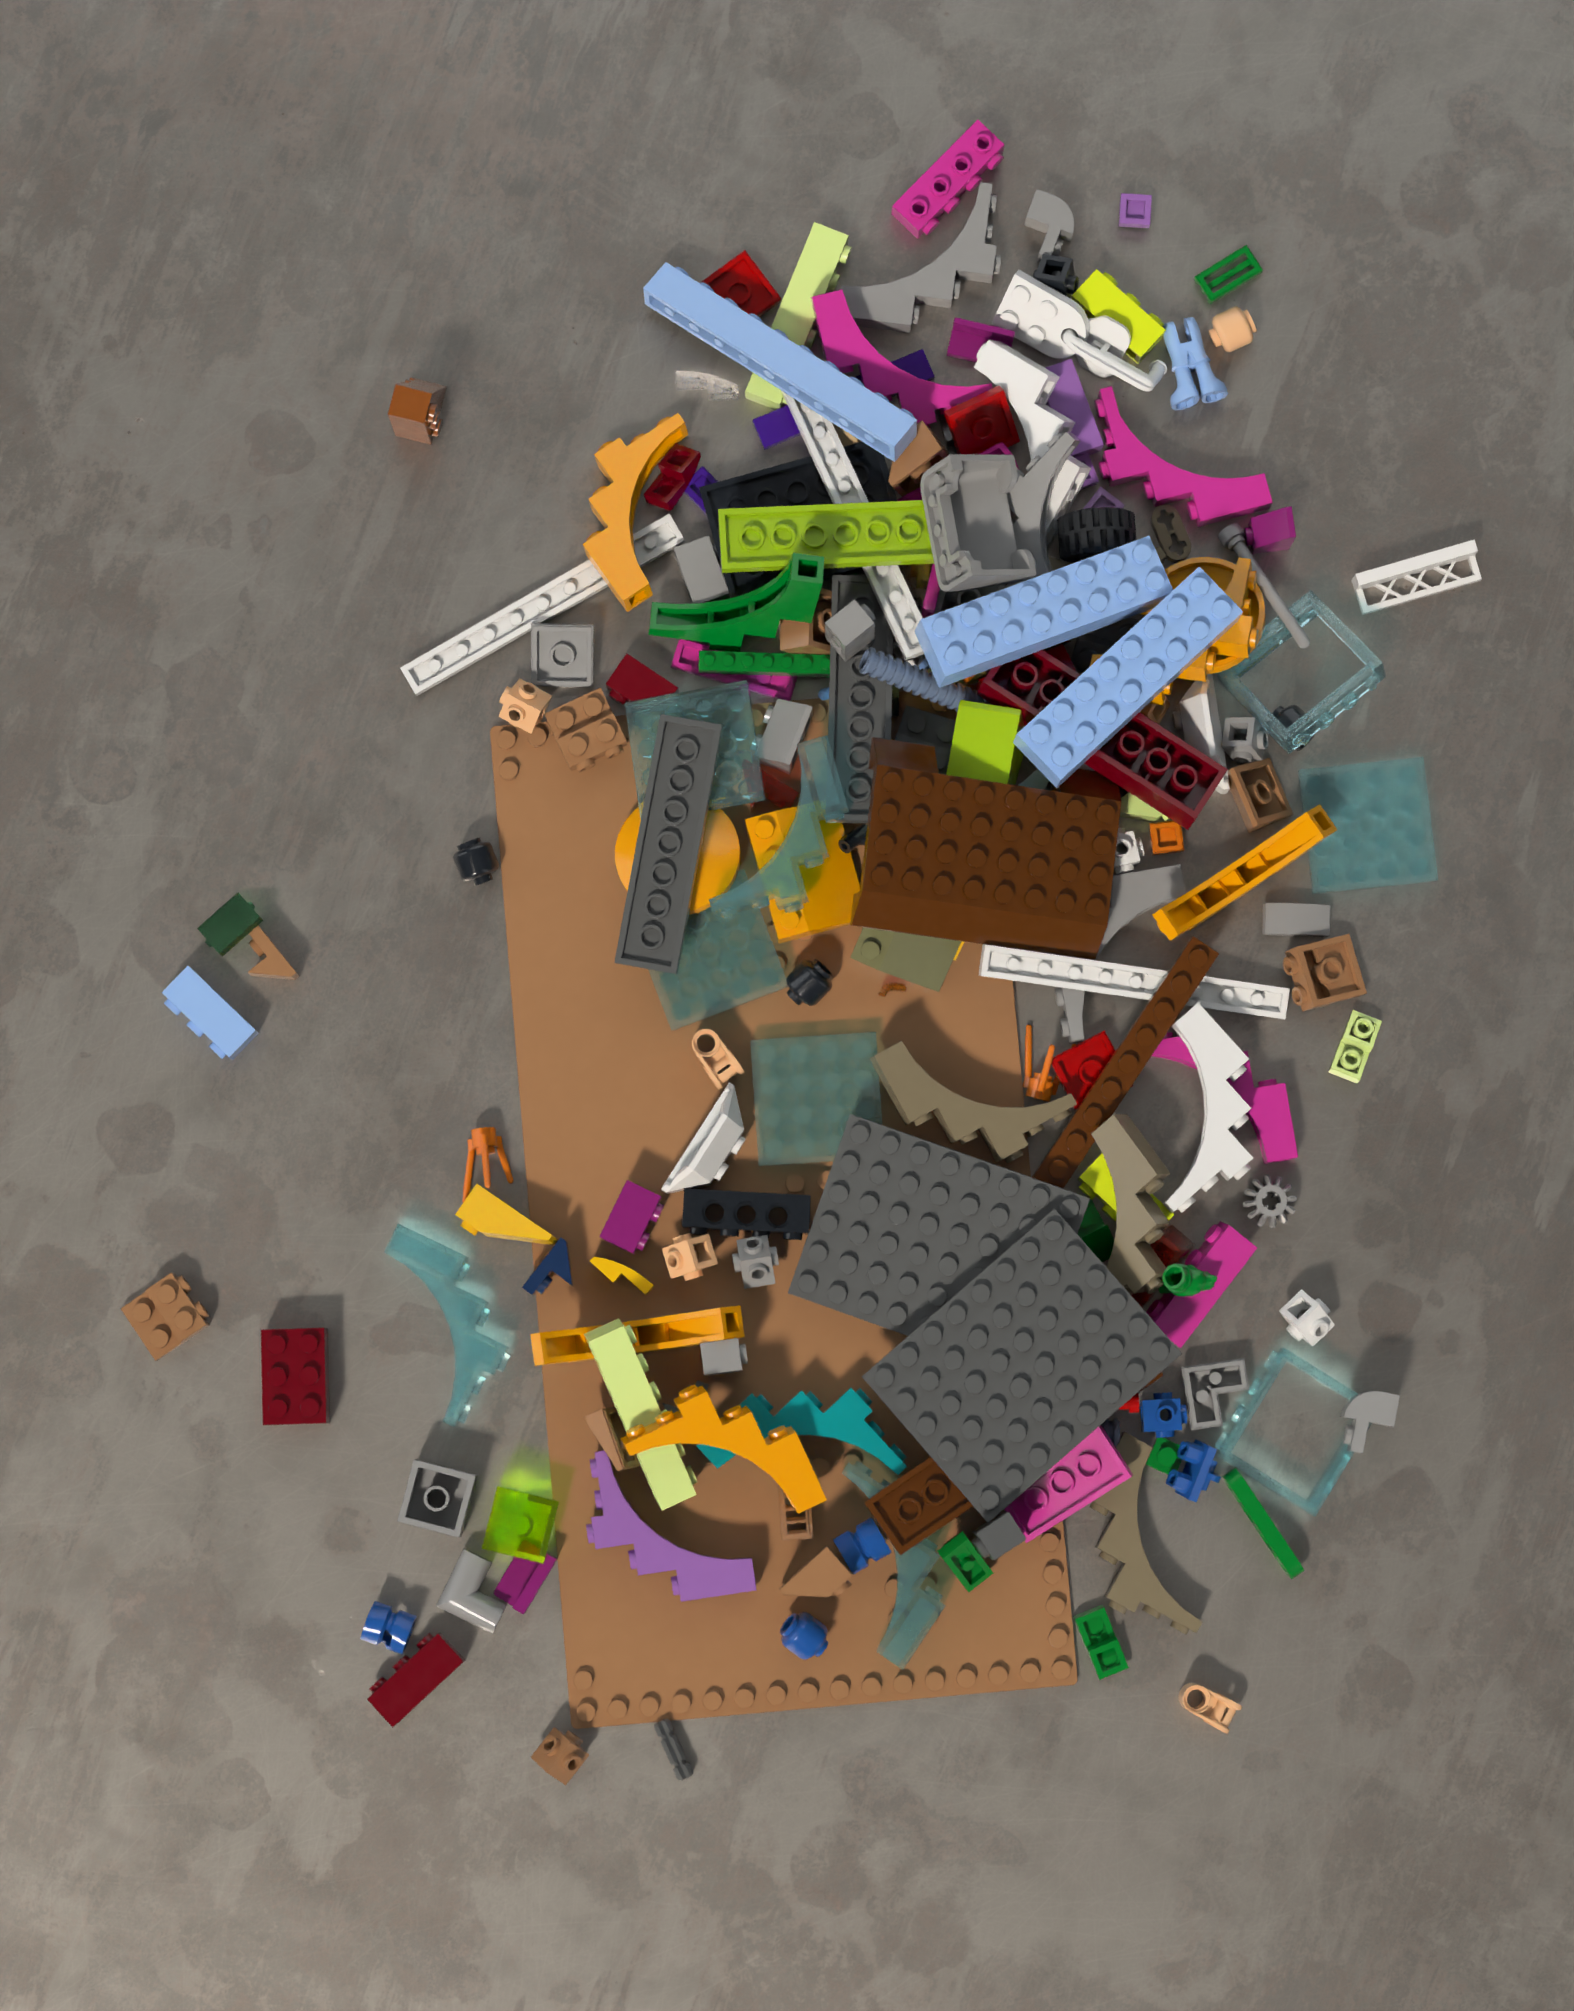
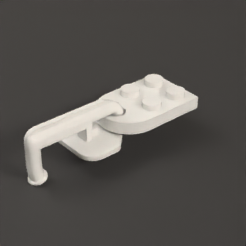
M1021 270L1014 274L991 323L996 327L1015 331V338L1047 356L1067 358L1076 354L1080 366L1091 373L1103 378L1115 375L1145 392L1152 391L1167 371V365L1161 360H1154L1150 363L1148 374L1122 360L1131 342V335L1126 326L1106 315L1088 319L1083 308L1074 300Z

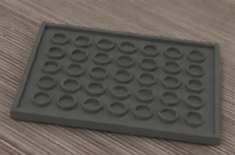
M850 1114L788 1293L909 1336L1053 1209L1078 1234L1090 1198Z
M1053 1209L867 1371L862 1378L989 1523L1182 1353L1062 1216Z

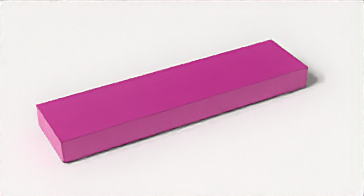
M679 639L671 668L771 698L791 701L798 676L699 673V651L718 650H710L709 645L696 641Z

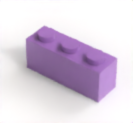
M1072 358L1046 367L1047 370L1060 377L1046 405L1076 422L1071 433L1081 442L1071 453V456L1075 458L1086 453L1090 456L1101 452L1104 443Z

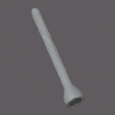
M1233 523L1224 528L1218 535V539L1224 548L1235 551L1240 558L1251 559L1252 571H1257L1256 583L1299 647L1307 648L1310 645V639L1246 547L1245 532L1238 523Z

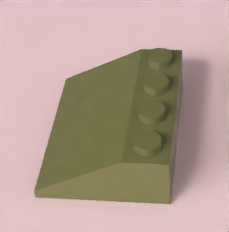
M863 927L850 958L884 973L939 992L961 941Z

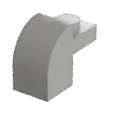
M1036 189L1024 226L1046 233L1038 255V263H1040L1043 254L1059 256L1064 242L1059 240V238L1071 242L1074 231V216L1064 200L1053 194Z
M1381 1391L1362 1392L1353 1396L1344 1405L1340 1417L1352 1419V1424H1347L1344 1431L1343 1443L1348 1444L1346 1451L1363 1453L1369 1423L1394 1427L1400 1395Z

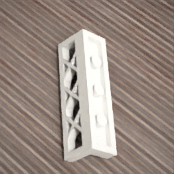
M1475 539L1355 574L1352 578V583L1362 615L1481 581L1482 577L1475 558L1478 552ZM1468 560L1472 576L1460 578L1451 573L1456 562ZM1450 564L1447 570L1441 568L1442 566ZM1432 569L1444 575L1440 584L1434 587L1421 581L1424 573ZM1420 573L1418 579L1411 576ZM1447 577L1450 578V579H1452V580H1454V581L1445 583ZM1401 578L1414 583L1410 594L1403 596L1391 590L1395 581ZM1391 581L1388 588L1382 585L1383 583ZM1374 586L1385 592L1379 603L1367 605L1363 589ZM1417 586H1419V587H1421V588L1424 589V590H1420V591L1415 592ZM1388 594L1394 597L1393 599L1386 600Z

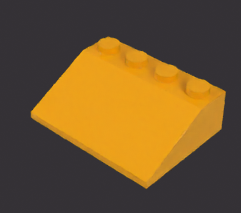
M826 801L776 810L745 819V826L778 944L849 925L853 896L860 891V884L851 852L844 853L839 847V841L846 836L843 824L826 823Z

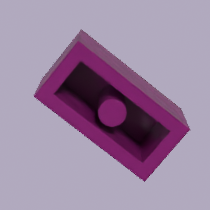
M627 1180L599 1237L632 1254H635L637 1249L643 1251L650 1237L646 1230L651 1220L657 1222L663 1211L664 1205L660 1204L662 1197Z

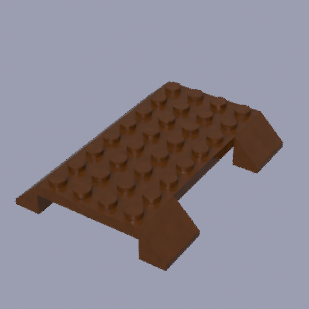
M872 738L868 769L874 770L865 849L860 891L853 896L850 926L1089 960L1096 959L1108 926L1121 809V797L1117 784L1097 771L1079 768L1058 788L1052 784L1051 791L944 775L938 772L935 746Z

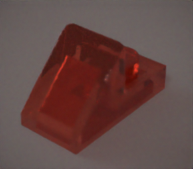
M747 760L742 764V775L751 813L764 793L769 795L767 799L780 808H783L784 805L789 808L793 807L798 799L799 792Z

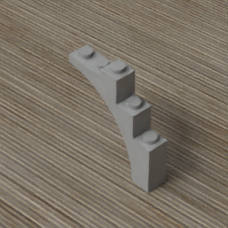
M980 182L975 206L965 227L952 245L934 262L912 275L890 283L872 286H841L849 311L857 326L910 333L911 324H918L920 306L914 305V303L951 308L952 299L959 298L961 281L955 279L985 283L992 282L993 274H999L1001 256L996 255L997 245L985 244V242L991 243L993 224H987L989 212L995 213L997 194H991V183Z
M1066 431L1064 434L1060 432L1055 435L1047 446L1050 449L1042 458L1039 455L1036 456L1027 465L1026 470L1028 473L1026 475L1018 469V482L1007 493L1009 508L1019 517L1017 520L1012 519L1017 550H1029L1036 561L1037 575L1032 578L1053 571L1048 557L1046 539L1047 509L1054 483L1065 461L1081 442L1071 432ZM1024 581L1008 583L1003 589Z
M1181 864L1113 875L1108 926L1095 960L1098 959L1103 948L1114 935L1134 918L1159 905L1172 902L1186 893ZM1058 987L1055 988L1056 1002L1058 1007L1063 1006L1065 1018L1060 1019L1062 1036L1069 1038V1044L1082 1042L1084 1040L1082 1012L1085 991Z

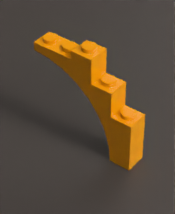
M679 413L672 417L663 418L654 429L633 438L628 446L619 437L615 441L604 443L598 449V452L594 454L599 469L610 482V485L598 488L588 500L593 513L605 529L592 533L586 542L583 543V547L591 563L627 612L653 596L650 584L638 565L635 556L633 538L635 510L642 488L654 467L675 443H679L688 435L685 421Z
M1238 557L1232 580L1225 590V593L1243 611L1238 622L1177 678L1206 682L1208 671L1214 670L1216 654L1249 658L1251 647L1256 648L1259 630L1254 628L1253 617L1250 616L1251 599H1247L1249 589H1255L1257 571H1252L1251 559ZM1092 654L1090 666L1102 655ZM1173 682L1149 704L1164 705L1165 695L1171 694Z
M1320 804L1211 878L1152 914L1157 921L1158 928L1170 941L1184 932L1192 930L1230 903L1250 892L1270 876L1286 868L1338 829Z
M741 1306L720 1307L622 1322L624 1327L630 1325L634 1332L637 1343L632 1345L636 1354L745 1337ZM603 1325L530 1334L534 1365L594 1360L584 1334Z
M692 1385L681 1390L678 1393L679 1397L673 1399L678 1409L677 1412L673 1413L672 1410L663 1412L655 1417L656 1422L645 1427L643 1424L634 1426L626 1431V1436L620 1438L629 1456L654 1447L678 1443L704 1444L729 1450L752 1461L768 1473L782 1488L798 1514L827 1500L799 1437L791 1426L787 1428L785 1426L776 1427L768 1432V1437L763 1438L751 1410L747 1406L741 1408L740 1405L726 1410L723 1413L724 1417L719 1419L711 1399L703 1386L697 1388L696 1385Z

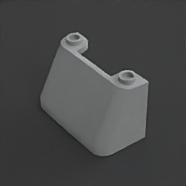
M950 454L924 472L920 484L937 581L941 590L956 592L1026 581L1037 575L1035 558L1027 549L1017 550L1007 498V493L1014 488L1019 479V471L1016 467L1014 455Z

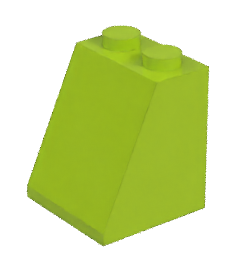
M960 700L946 775L1015 785L1024 755L1013 743L1016 734L1025 727L1022 710Z

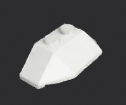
M1208 674L1206 682L1195 680L1176 707L1177 711H1172L1173 725L1175 730L1180 729L1183 741L1227 768L1225 753L1222 748V733L1213 674ZM1227 772L1215 789L1220 794H1226L1230 790Z
M730 1082L662 1186L661 1190L666 1194L683 1191L684 1188L692 1189L710 1185L714 1179L720 1181L729 1167L724 1162L731 1152L736 1155L746 1139L742 1137L744 1126L735 1086Z

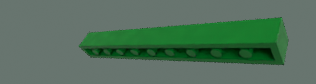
M699 651V673L830 677V655Z

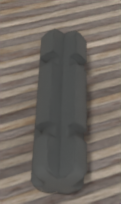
M663 1719L654 1725L658 1737L661 1736L662 1738L661 1744L670 1764L675 1767L673 1770L677 1779L680 1781L692 1776V1767L685 1760L687 1756L677 1734H673L674 1728L671 1721Z

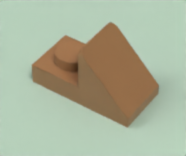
M258 924L248 931L249 935L253 938L248 942L259 957L264 954L267 956L248 971L251 976L296 980L299 977L298 973Z

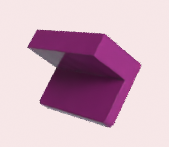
M954 318L946 356L976 363V356L980 347L987 343L988 340L1000 341L1012 348L1015 331Z
M525 1540L493 1594L513 1606V1609L525 1614L556 1563L557 1558L530 1541Z

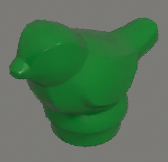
M1172 1264L1164 1270L1162 1277L1163 1285L1158 1290L1161 1294L1173 1293L1176 1296H1194L1201 1291L1211 1290L1217 1281V1276L1201 1271L1193 1265Z

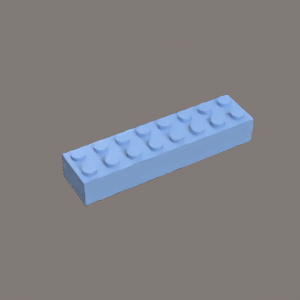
M1146 536L920 619L914 632L938 687L941 688L1151 610L1173 591V587L1150 536Z
M1199 566L1022 728L1015 736L1014 745L1058 788L1237 623L1243 611Z

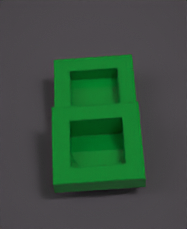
M1103 1604L1073 1616L1099 1680L1129 1668Z

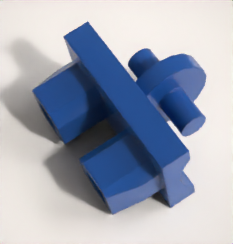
M1197 1439L1194 1442L1182 1441L1177 1451V1457L1186 1461L1183 1472L1172 1469L1168 1474L1166 1484L1175 1489L1177 1494L1197 1502L1201 1490L1207 1491L1210 1481L1220 1483L1221 1476L1214 1473L1218 1463L1213 1460L1217 1449Z

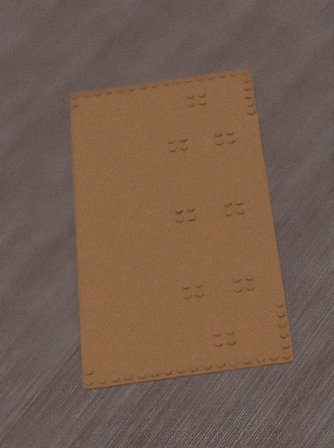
M977 685L966 686L971 687V690L973 691ZM912 690L910 692L899 691V715L891 717V740L896 738L906 705L955 721L957 712L955 708L951 710L947 708V705H939L938 701L934 703L929 698H921L920 694L916 696L912 694ZM829 699L792 700V702L812 706L813 717L790 775L756 762V753L751 751L757 734L763 735L767 727L763 719L768 706L772 705L775 707L776 702L617 715L615 717L627 740V745L623 747L624 752L610 759H607L606 755L594 760L596 765L582 772H579L578 769L570 770L548 722H540L532 734L513 725L494 726L490 730L529 1216L532 1222L558 1240L562 1237L567 1241L573 1279L572 1286L555 1272H552L550 1277L553 1281L543 1294L537 1291L536 1302L539 1332L605 1325L618 1318L621 1322L720 1307L741 1306L745 1337L738 1338L739 1345H746L748 1364H742L743 1371L705 1376L700 1345L642 1353L649 1367V1371L645 1372L646 1378L649 1383L655 1382L662 1398L658 1400V1406L661 1411L665 1410L662 1403L676 1407L673 1399L679 1397L678 1393L689 1385H695L697 1380L709 1384L707 1393L719 1419L724 1417L723 1413L726 1410L740 1405L751 1393L756 1398L762 1394L774 1407L770 1413L775 1416L801 1390L805 1395L811 1391L823 1404L819 1410L824 1413L850 1388L855 1392L860 1388L873 1401L869 1405L873 1411L864 1421L869 1424L873 1420L885 1433L881 1439L889 1447L895 1444L907 1457L903 1461L907 1467L899 1475H896L881 1460L858 1446L830 1437L798 1435L827 1500L811 1508L814 1538L782 1541L777 1482L752 1461L742 1456L735 1455L717 1469L696 1446L697 1444H682L686 1455L682 1456L681 1459L685 1467L691 1466L698 1483L694 1484L693 1487L697 1495L663 1511L655 1500L640 1463L635 1468L617 1471L612 1463L614 1475L625 1498L638 1516L657 1534L681 1548L700 1555L724 1559L752 1558L757 1591L681 1602L680 1595L674 1596L671 1577L677 1576L676 1570L638 1575L637 1569L631 1570L629 1550H634V1544L595 1549V1543L588 1542L586 1524H592L591 1517L604 1515L603 1509L597 1510L594 1491L600 1490L598 1477L592 1478L590 1459H595V1452L604 1451V1449L589 1428L584 1416L600 1409L615 1407L595 1359L542 1365L571 1725L575 1729L659 1722L663 1719L674 1721L1069 1686L1076 1684L1078 1681L1063 1521L1028 1543L1023 1541L996 1560H992L988 1556L986 1558L982 1557L993 1571V1574L972 1591L968 1592L937 1551L961 1532L966 1535L970 1542L976 1538L972 1531L987 1521L974 1506L900 1556L864 1504L866 1500L931 1457L862 1378L867 1371L908 1336L788 1293L808 1235L802 1234V1240L783 1239V1233H771V1238H768L769 1247L776 1246L779 1265L773 1266L776 1284L744 1289L742 1272L735 1273L732 1254L738 1253L736 1240L752 1237V1232L739 1231V1237L720 1236V1230L708 1229L707 1234H709L718 1264L702 1269L703 1276L685 1281L684 1275L671 1279L662 1248L673 1245L672 1238L688 1234L689 1228L682 1227L684 1190L666 1194L661 1188L729 1082L735 1086L744 1126L742 1137L746 1140L736 1155L731 1152L724 1162L729 1167L720 1181L714 1179L710 1185L692 1189L811 1195L809 1230L850 1114L1031 1177L1028 1146L1021 1149L1024 1154L1009 1163H1006L1005 1159L996 1162L979 1130H976L978 1137L961 1145L959 1140L950 1143L933 1111L930 1112L933 1118L918 1126L915 1125L914 1121L905 1125L869 1059L902 1041L914 1060L935 1081L953 1093L977 1103L997 1107H1025L1013 980L978 976L983 944L964 942L956 961H952L939 992L884 973L850 958L863 927L850 926L849 924L778 944L745 826V819L776 810L826 801ZM660 714L724 726L710 801L723 810L733 823L741 850L739 871L726 895L708 909L689 915L678 975L614 963L627 897V891L621 883L615 864V845L620 829L626 819L644 803ZM867 823L842 824L847 835L857 826ZM858 845L851 851L859 884L861 883L865 845ZM817 959L832 973V989L815 1006H809L805 1003L798 1005L787 994L789 987L786 983V978L801 961H814ZM702 1029L713 1030L720 1037L726 1048L732 1052L744 1070L742 1075L737 1073L722 1084L723 1088L720 1090L717 1089L709 1078L702 1063L692 1049V1039ZM703 1035L698 1038L697 1047L702 1052H710L715 1047V1041L711 1036ZM727 1065L725 1068L717 1072V1074H720L726 1069H728L730 1065ZM1023 1133V1135H1024V1137H1025V1139H1026V1141H1027V1143H1028L1027 1135H1026V1133ZM627 1180L662 1197L660 1204L664 1205L658 1221L654 1222L651 1220L646 1230L650 1237L643 1251L637 1249L635 1254L623 1250L599 1237ZM713 1204L706 1210V1217L712 1222H718L724 1216V1210L720 1205ZM749 1206L741 1207L737 1213L738 1220L745 1224L751 1223L756 1217L755 1210ZM774 1208L769 1213V1220L774 1225H782L787 1220V1213L782 1208ZM691 1234V1237H692V1238L698 1237V1236H702V1235H693V1234ZM532 1242L534 1271L554 1245ZM593 1257H600L625 1265L646 1278L654 1287L645 1295L624 1275L613 1283L590 1260ZM788 1498L785 1499V1505H791ZM786 1511L787 1518L805 1516V1511L799 1514L796 1511ZM870 1517L874 1520L892 1552L878 1561L869 1559L868 1567L848 1579L852 1585L839 1597L834 1593L830 1597L783 1595L779 1591V1588L825 1546L833 1552L852 1574L833 1539L846 1531L855 1533L856 1526ZM806 1523L787 1524V1530L806 1529ZM808 1612L827 1627L826 1640L828 1641V1646L819 1657L814 1655L807 1660L800 1659L782 1645L780 1629L791 1614Z

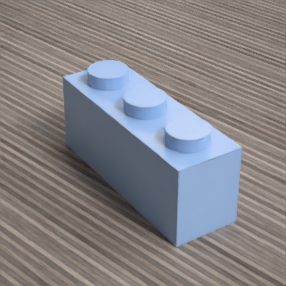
M189 966L162 992L168 998L164 1004L177 1016L182 1012L189 1018L190 1021L186 1025L199 1037L205 1034L212 1041L209 1047L221 1059L227 1055L234 1060L259 1034Z

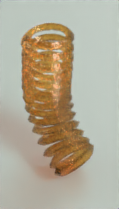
M889 982V986L886 983L880 989L882 992H879L878 995L886 997L889 991H895V989L896 991L906 992L907 987H905V983L891 982L890 985Z

